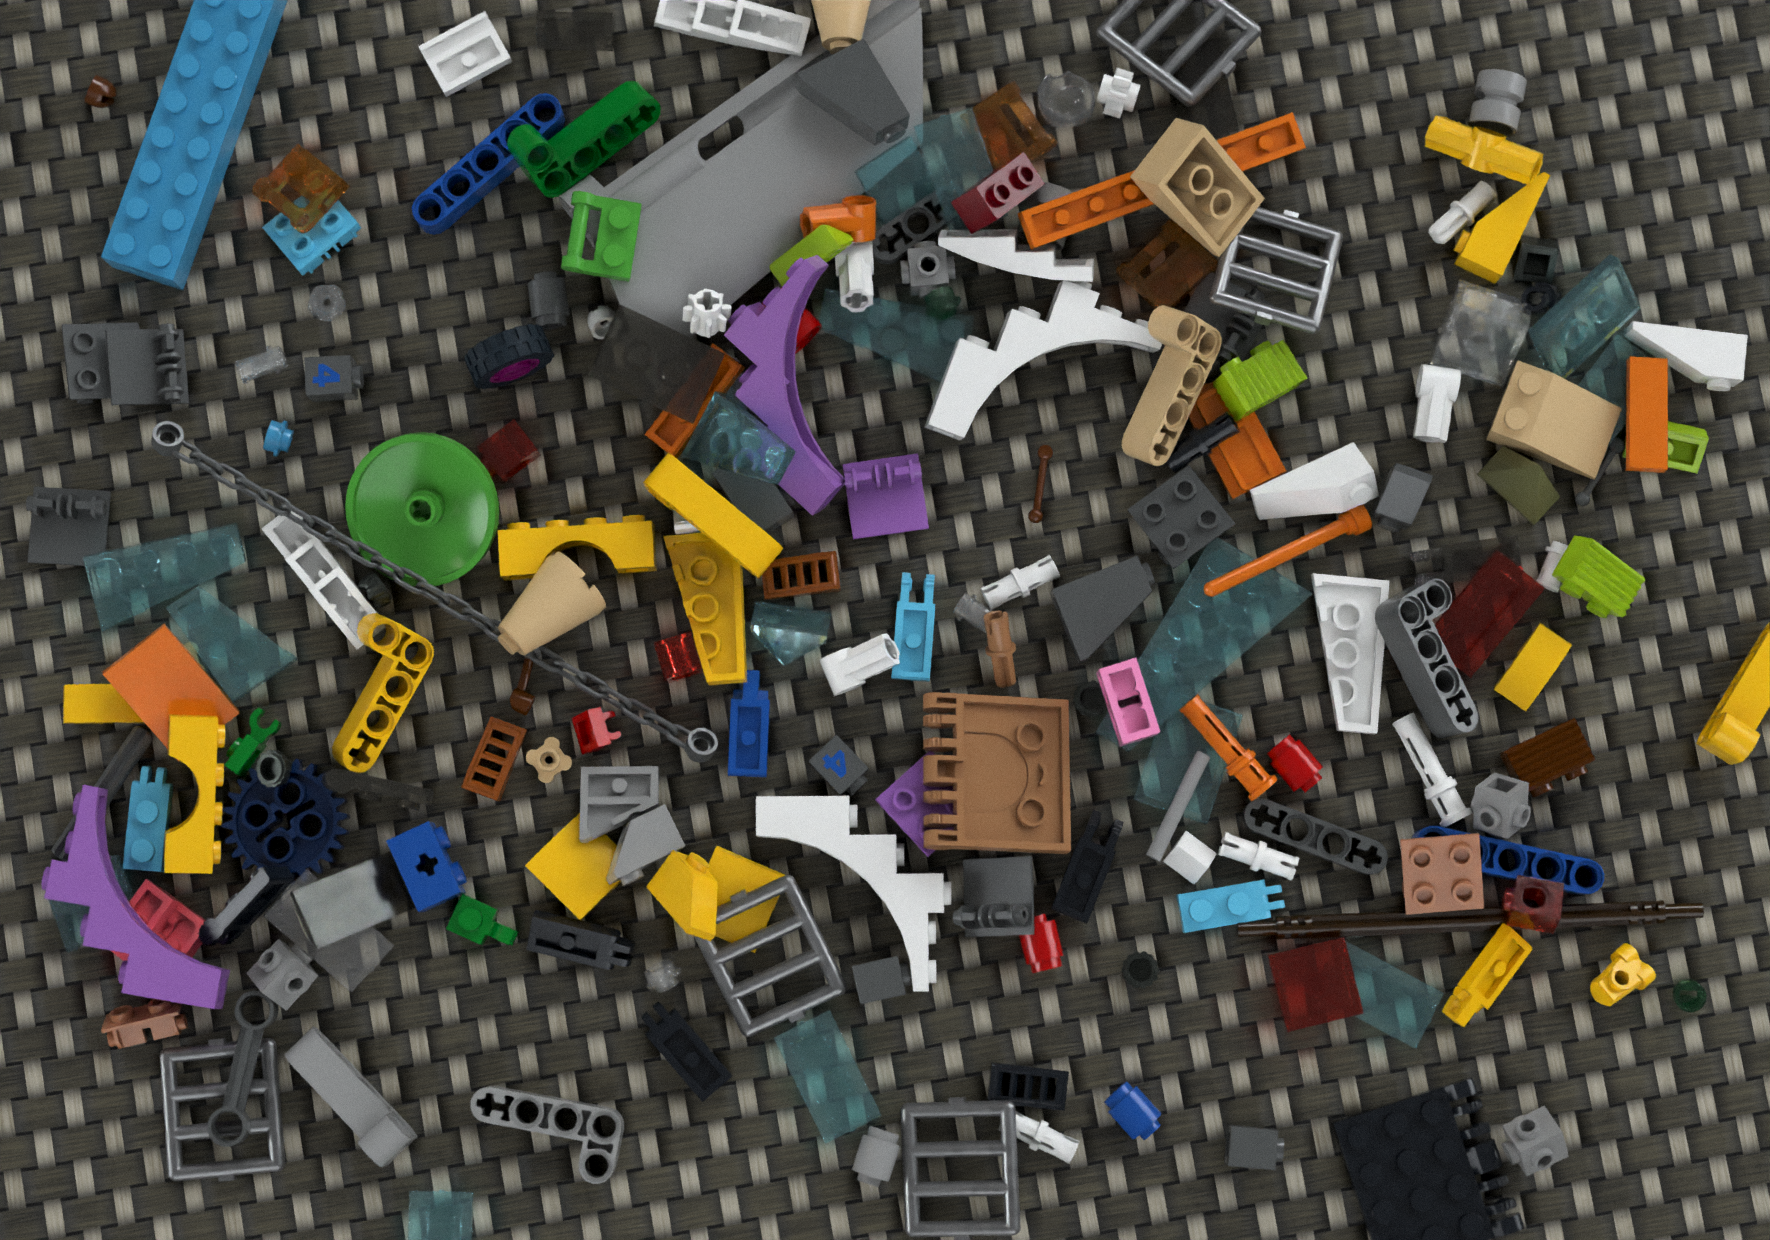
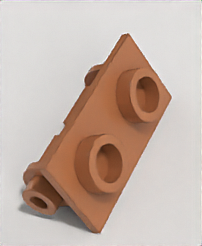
M153 999L147 1005L132 1008L131 1005H124L113 1009L109 1014H106L101 1032L102 1034L107 1033L110 1047L117 1046L118 1049L146 1043L147 1037L144 1031L146 1028H150L153 1039L158 1040L180 1035L182 1030L188 1029V1022L185 1014L179 1015L181 1003Z

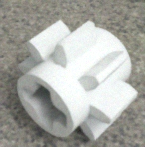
M1117 68L1114 77L1104 74L1096 102L1105 104L1103 114L1120 118L1123 110L1133 112L1141 86L1131 82L1134 75L1133 72Z
M706 288L695 295H688L687 306L683 307L682 320L691 322V333L695 332L700 336L710 338V336L715 335L718 331H726V322L731 317V305H723V293L719 294Z

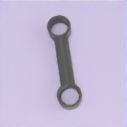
M260 990L246 992L238 999L235 1005V1016L241 1025L222 1108L216 1110L210 1116L207 1124V1131L211 1140L223 1147L242 1143L251 1131V1119L245 1111L264 1029L271 1026L278 1016V1004L261 993ZM254 996L264 998L269 1005L270 1014L263 1024L253 1025L244 1016L243 1008L246 1002ZM225 1112L236 1113L241 1118L243 1124L240 1135L232 1141L222 1138L217 1131V1120Z

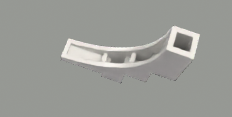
M1063 280L1057 286L1045 321L1039 319L1041 316L1039 312L1019 306L1018 311L1011 309L1007 313L994 350L988 349L989 342L968 335L966 340L960 338L956 341L924 427L956 440H962L978 409L994 388L1014 370L1046 353L1064 347L1093 343L1125 345L1155 353L1160 350L1162 343L1149 334L1148 321L1136 319L1135 323L1121 318L1122 312L1105 305H1101L1100 309L1094 308L1100 293L1091 290L1092 284L1089 282Z
M756 796L757 837L790 840L817 848L843 862L867 881L886 904L901 932L910 961L913 992L929 991V983H936V960H929L928 945L936 944V921H928V913H944V905H951V882H944V873L897 874V866H904V843H896V835H850V828H857V805H850L849 796Z

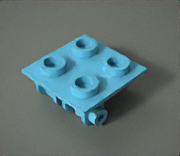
M321 180L262 227L302 276L308 271L312 274L313 270L324 262V259L321 257L323 254L329 260L332 258L327 252L330 248L333 247L338 253L340 249L336 244L339 242L343 247L351 239L358 236L356 232L361 229L359 223Z

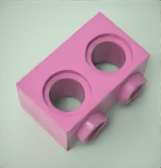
M1137 658L1099 669L1096 675L1119 746H1125L1158 735L1160 729Z

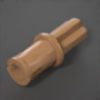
M1001 610L992 611L983 616L988 639V646L985 648V652L992 659L996 685L1004 688L1006 686H1013L1016 683L1012 653L1016 651V644L1011 640L1008 613L1006 611L1002 613Z

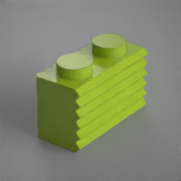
M1284 339L1274 345L1267 340L1250 351L1252 357L1242 362L1239 357H1236L1219 368L1222 374L1213 382V387L1221 395V400L1225 402V406L1229 408V413L1233 415L1235 421L1244 418L1296 389L1307 379Z
M1576 535L1572 538L1552 573L1553 577L1562 582L1560 589L1563 592L1577 599L1582 597L1583 600L1588 602L1586 608L1602 618H1607L1608 615L1624 617L1626 610L1630 609V604L1634 602L1633 598L1638 595L1637 591L1641 589V584L1645 582L1643 576L1592 538Z

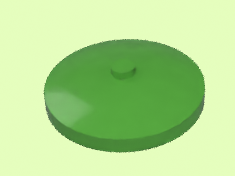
M415 432L400 435L383 442L361 460L351 477L347 489L345 510L347 525L352 539L363 542L381 553L382 557L399 567L408 568L424 577L433 586L454 581L472 570L487 554L497 533L499 501L489 472L479 458L468 448L446 436ZM359 547L360 554L364 559L371 562V557L374 555ZM383 563L381 564L383 567H385V568H387L388 570L394 572V570H393L392 568L386 566V565L383 564ZM380 572V573L383 574L384 576H386V577H388V578H390V579L393 580V578H391V577L387 576L386 574ZM407 574L402 579L411 586H416L419 582Z

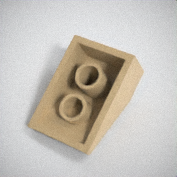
M1175 118L1130 176L1152 203L1217 257L1222 255L1265 199L1204 125Z
M1517 360L1486 440L1595 480L1622 408L1552 372Z

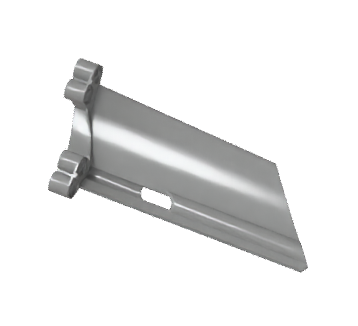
M871 0L862 39L864 38L910 114L908 128L905 129L906 133L896 141L891 143L883 141L874 146L798 92L796 88L797 73L832 55L829 50L822 46L820 35L804 45L802 56L790 55L607 186L603 187L593 176L588 175L559 196L560 203L571 219L573 218L574 206L571 205L572 193L574 191H584L596 196L642 203L630 281L608 279L629 326V332L619 338L620 342L632 360L638 366H641L645 376L660 395L663 396L672 390L692 372L689 362L680 349L683 344L696 334L695 332H690L691 322L682 320L683 307L687 306L689 294L695 295L697 292L707 288L719 294L723 293V305H731L771 271L769 266L772 262L803 239V233L800 228V214H802L804 207L842 203V199L845 197L863 194L923 143L922 7L920 8L919 0ZM735 116L739 117L744 127L743 135L708 160L702 159L698 151V143ZM589 210L585 236L595 249L601 211Z

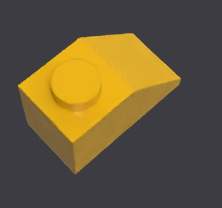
M672 850L646 887L685 933L712 941L716 936L718 881L707 870L709 864L701 856L693 852L685 855Z

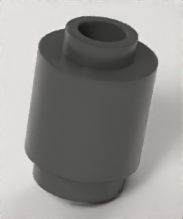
M556 272L535 274L534 280L527 283L532 320L536 321V324H539L540 327L542 326L543 330L566 326V317L570 314L565 279L557 277Z

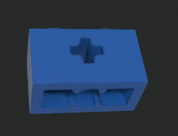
M428 821L386 841L418 912H426L466 893L462 884L467 882V878L458 861L452 863L446 849L451 847V843L443 826L436 828L435 823ZM425 856L438 860V864L433 867L435 872L433 875L430 872L421 870V867L426 864Z

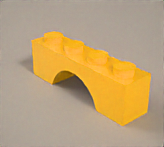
M644 515L624 516L620 523H607V518L601 517L584 519V525L569 526L568 520L546 521V527L530 528V523L517 522L507 524V530H498L500 577L504 581L532 579L546 558L553 552H561L574 546H589L602 551L612 560L619 574L657 571L655 526L652 521H645Z
M169 714L168 755L186 764L193 772L197 781L198 796L191 814L179 825L165 830L164 873L213 874V864H220L221 841H214V825H222V802H215L216 787H223L224 763H217V748L225 747V725L218 724L217 716Z

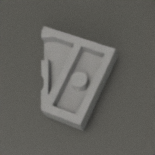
M658 766L581 767L580 843L594 840L628 823L632 819L659 807Z

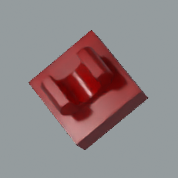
M601 707L586 710L571 718L582 755L596 752L612 744V741L621 736L620 731L608 732L605 721L616 716L614 711L603 713Z

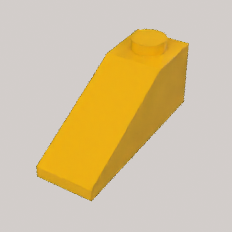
M1541 173L1535 178L1532 185H1525L1480 219L1470 232L1463 230L1453 249L1459 253L1454 265L1495 284L1502 277L1550 174Z

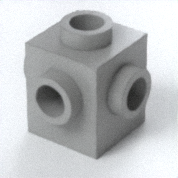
M935 241L915 243L914 248L907 249V260L900 261L902 284L909 283L910 296L919 295V298L923 299L940 297L942 293L948 292L949 279H956L954 256L946 257V248L937 246ZM935 264L936 267L928 272L924 271L921 265Z
M1494 772L1475 787V794L1471 801V810L1474 813L1473 828L1486 832L1494 838L1508 839L1518 830L1525 827L1531 814V808L1528 805L1529 783Z
M280 939L264 951L259 960L247 972V975L260 992L285 1010L301 994L305 993L318 977V974L309 964L313 958L298 944L295 943L291 948Z
M1545 1106L1518 1116L1511 1122L1502 1125L1506 1137V1142L1502 1143L1504 1153L1512 1165L1519 1164L1526 1176L1539 1170H1545L1554 1163L1569 1157L1563 1132Z

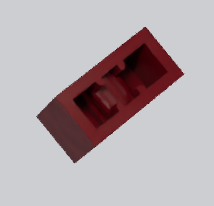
M1023 152L996 168L951 201V204L970 233L973 234L998 220L1045 183Z

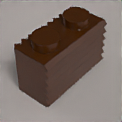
M1575 718L1567 720L1499 753L1510 777L1529 783V792L1533 798L1552 790L1554 787L1551 781L1565 775L1567 781H1570L1589 772L1586 764L1595 760V756L1592 754L1588 742L1585 740Z

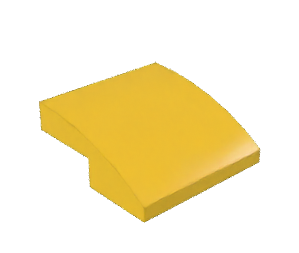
M579 813L525 866L579 920H582L608 893H611L619 885L621 880L609 885L606 879L617 845L606 834L587 843H580Z
M716 846L707 869L718 881L717 907L731 901L730 896L745 889L748 893L785 875L719 846ZM780 895L717 924L716 937L733 943L767 927Z

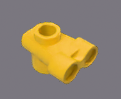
M1624 943L1611 954L1612 962L1600 975L1592 980L1590 992L1598 1003L1612 1006L1633 990H1644L1656 979V974L1651 966L1640 960L1638 952L1632 945Z

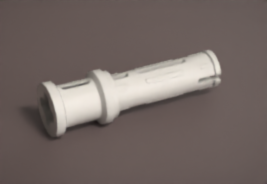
M1413 712L1393 722L1392 725L1395 727L1426 786V789H1424L1426 800L1431 799L1442 820L1439 824L1445 828L1473 812L1471 808L1465 807L1455 788L1457 785L1456 780L1452 776L1447 777Z

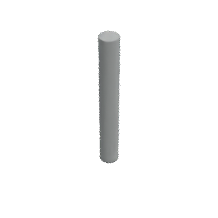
M1196 751L1146 854L1148 857L1159 862L1161 861L1211 758L1210 756Z

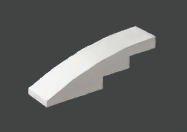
M660 0L654 26L726 44L802 56L811 18L747 0H738L737 2L730 0Z
M1018 229L979 230L973 234L969 230H941L938 236L939 246L975 262L1011 273L1051 280L1093 282L1094 259H1056V244H1046L1031 250L1029 244H1018Z
M291 511V514L303 520V517ZM278 515L262 528L263 532L285 557L286 562L308 587L309 592L352 645L359 649L364 645L357 636V627L360 620L368 614H378V612L320 539L306 532L302 526L285 516ZM380 624L374 629L373 637L385 628L384 624Z

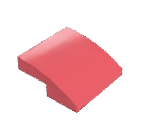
M145 879L129 901L130 905L153 932L173 948L193 957L202 945L200 938H198V933L201 925H204L205 919L164 889ZM111 951L121 960L128 961L129 954Z

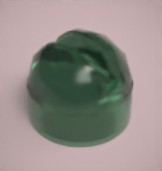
M1692 979L1680 980L1674 986L1672 992L1675 1004L1685 1012L1700 1010L1707 998L1705 989ZM1682 990L1697 991V996L1680 995V992Z

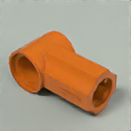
M854 195L843 198L842 203L804 207L802 214H800V228L803 238L820 225L825 224L851 235L854 239L852 242L874 240L876 238V199L870 196Z

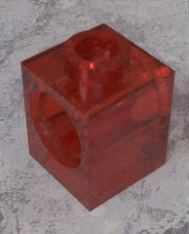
M514 419L477 446L484 455L479 460L486 467L491 478L498 474L504 482L541 456L538 449Z
M691 631L654 642L663 676L668 684L704 673Z
M1517 875L1512 888L1506 887L1503 895L1502 910L1508 911L1507 925L1554 934L1561 919L1564 883ZM1523 899L1535 900L1540 908L1533 909L1528 907L1523 902Z

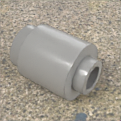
M869 1126L867 1135H862L852 1167L853 1171L859 1173L858 1181L876 1187L880 1186L881 1180L889 1182L900 1146L897 1145L900 1135Z

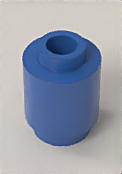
M1127 1081L1104 1101L1110 1108L1108 1113L1132 1140L1138 1136L1146 1140L1161 1126L1157 1118L1162 1113L1137 1086L1132 1087Z

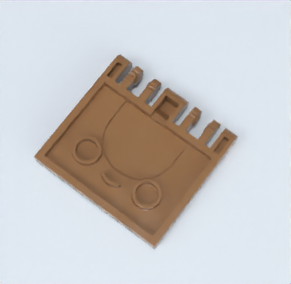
M940 692L923 694V711L941 714L923 716V726L932 729L953 727V738L931 737L923 740V750L932 752L953 751V756L927 755L923 757V785L930 787L953 786V791L929 790L923 793V802L953 803V815L933 813L924 816L925 827H953V830L933 829L924 831L923 847L929 850L963 849L1068 854L1071 852L1069 700ZM951 712H953V715H946V714H945V713H951Z

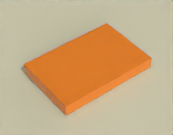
M165 623L103 671V676L167 749L169 714L217 716L218 724L226 725L240 713L238 708Z

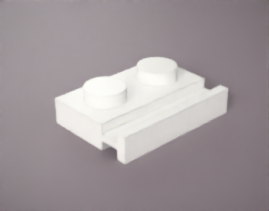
M485 11L418 46L446 97L512 62Z

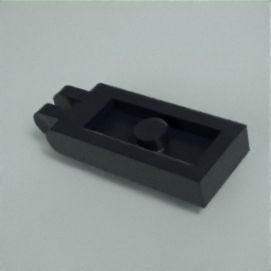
M535 910L526 950L611 970L614 969L615 965L622 967L631 965L632 955L630 953L634 951L635 942L621 937V932L614 928Z
M658 1001L652 1007L661 1016L662 1019L656 1022L647 1011L640 1016L650 1028L645 1035L699 1099L704 1102L733 1075L675 1008L668 1012Z

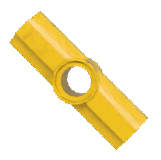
M1435 116L1426 132L1425 147L1460 159L1463 165L1471 169L1489 174L1495 172L1509 179L1522 182V184L1532 185L1535 178L1539 175L1543 164V153L1508 141L1506 136L1499 132L1479 126H1474L1473 128L1445 116Z

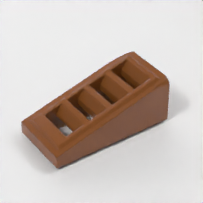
M836 551L775 559L762 574L765 600L841 591ZM820 563H826L828 582L820 583L818 567ZM803 565H811L813 584L805 585ZM795 566L797 587H790L788 567ZM780 568L782 589L775 590L773 569Z
M490 717L461 788L500 802L527 729ZM495 730L515 737L513 743L510 744L493 738ZM489 745L509 751L507 757L503 758L487 752ZM486 759L502 765L500 773L481 766L483 760ZM478 773L496 779L494 787L476 781Z

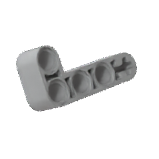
M313 1026L284 1054L297 1072L360 1138L358 1141L359 1146L380 1167L389 1165L417 1138V1134L410 1125L316 1027Z
M500 1086L484 1087L472 1096L470 1109L479 1121L583 1141L579 1158V1172L585 1181L592 1184H600L607 1181L614 1174L617 1168L624 1132V1119L617 1110L610 1107ZM490 1094H494L493 1100L495 1102L507 1104L510 1102L509 1096L514 1097L509 1108L510 1119L505 1118L508 1112L505 1109H495L490 1114H487V1107L481 1105V1100L488 1098ZM525 1100L534 1102L538 1107V1116L534 1122H526L519 1115L520 1104ZM562 1108H570L576 1113L577 1123L573 1129H564L558 1124L557 1115ZM601 1115H608L615 1121L616 1129L610 1137L601 1136L595 1128V1122ZM593 1154L604 1156L608 1162L607 1172L602 1176L594 1175L589 1171L588 1160Z

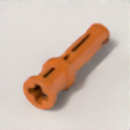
M1198 694L1179 709L1227 764L1225 767L1226 773L1238 779L1249 792L1248 798L1251 801L1258 798L1278 780L1275 775H1269L1255 759L1256 753L1253 749L1247 748L1245 750L1224 724L1201 700Z

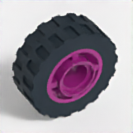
M527 324L504 330L479 342L468 350L464 360L476 388L486 390L509 385L536 373L552 361L554 353L543 327H540L539 324Z

